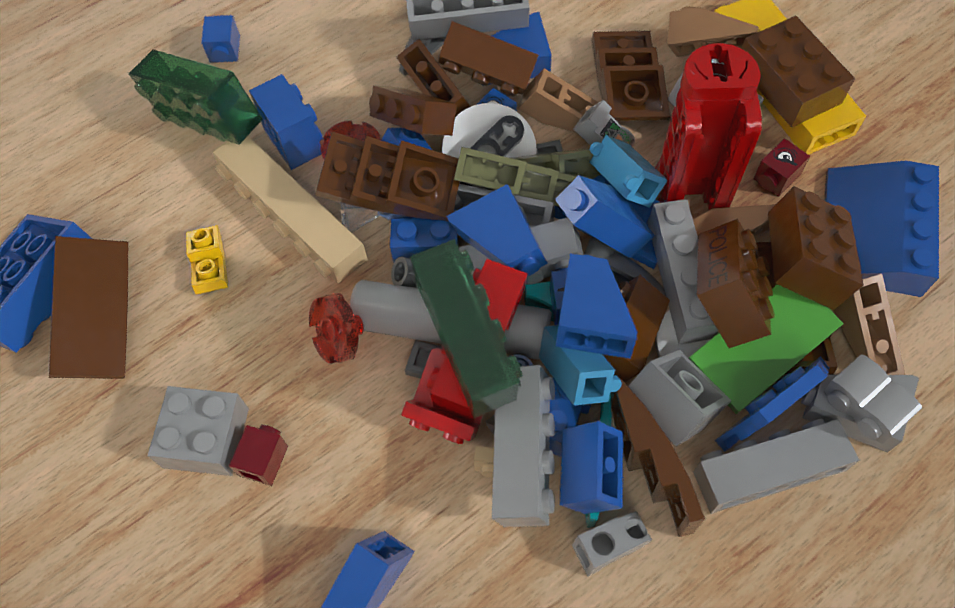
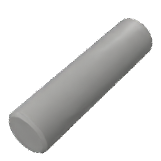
M360 280L355 285L351 295L349 323L354 330L444 344L449 333L455 334L459 322L455 321L462 300L468 302L470 297ZM519 304L509 331L505 330L504 336L506 337L501 354H520L527 358L540 360L539 353L544 326H551L552 312L545 308Z

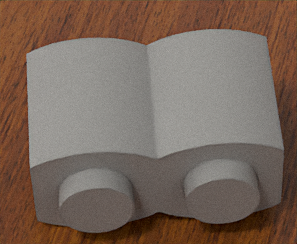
M863 354L838 374L824 390L828 396L829 403L836 410L845 412L853 417L858 429L865 437L876 440L882 445L923 408L908 390L892 381L876 362Z

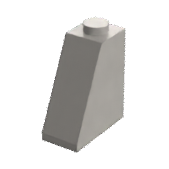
M828 375L827 378L802 397L801 404L806 405L803 419L808 421L823 419L825 423L839 419L848 437L887 453L903 440L907 423L882 445L876 440L865 437L858 429L853 417L845 412L836 410L829 403L828 396L824 390L837 375ZM888 375L892 381L898 383L915 396L919 377L914 375Z

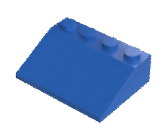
M905 160L828 168L826 172L824 201L834 206H842L850 213L861 273H882L886 291L922 297L939 279V166Z
M27 214L0 245V347L17 353L20 348L25 347L32 340L33 332L40 323L51 316L55 236L93 239L74 222Z

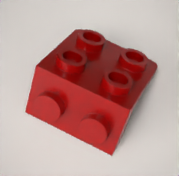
M434 348L429 354L414 399L405 402L401 416L409 418V425L417 429L429 431L430 427L443 431L442 437L457 444H463L464 440L470 442L477 435L496 382L497 371L491 367L492 373L485 395L479 396L476 403V411L478 413L474 423L466 421L460 417L435 409L430 395L431 389L427 388V383L434 367L441 368L446 356L441 354L442 349Z

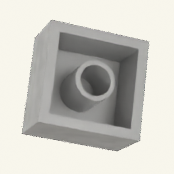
M680 350L650 361L628 386L649 410L669 441L676 447L704 430L732 401Z
M168 386L147 456L164 469L232 476L233 470L229 467V464L243 435L249 408L237 393Z

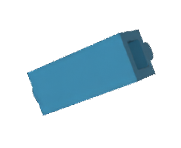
M605 135L601 143L594 142L590 146V152L593 154L590 163L625 199L650 208L667 182V179L625 142Z
M544 326L539 359L572 404L583 405L608 402L610 392L618 391L622 386V382L614 375L615 369L607 359L599 353L556 347L558 326Z

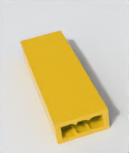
M739 0L714 10L716 13L756 25L760 31L787 20L772 0ZM757 89V93L764 99V105L795 146L808 155L855 136L866 118L864 112L847 93L842 104L791 128Z

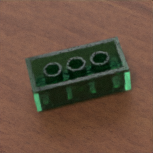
M153 49L128 73L136 83L134 86L136 91L142 97L148 99L153 106L152 112L164 122L168 120L182 128L194 129L202 135L209 134L222 142L229 141L240 145L263 120L233 71Z
M455 239L410 256L415 283L473 418L517 400L518 388L521 386L519 378H522L523 374L514 355L507 356L503 342L506 341V336L499 320L494 319L491 321L487 308L490 306V301L483 285L478 284L475 286L471 273L474 271V266L467 250L460 251Z

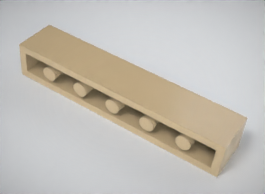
M243 131L212 152L218 163L215 169L226 182L228 180L234 182V188L245 200L250 198L254 202V208L264 219L269 216L274 221L273 226L284 238L289 236L294 241L293 245L304 258L309 255L315 261L313 264L323 277L327 278L330 276L339 284L368 260L363 243Z

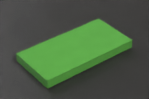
M776 285L772 289L773 296L769 297L775 313V318L770 319L772 335L728 348L722 336L718 333L688 359L732 400L728 406L737 414L844 323L828 307L780 285Z

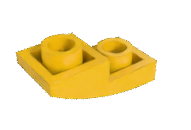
M218 225L186 232V254L191 263V286L195 294L198 295L228 288L226 262Z

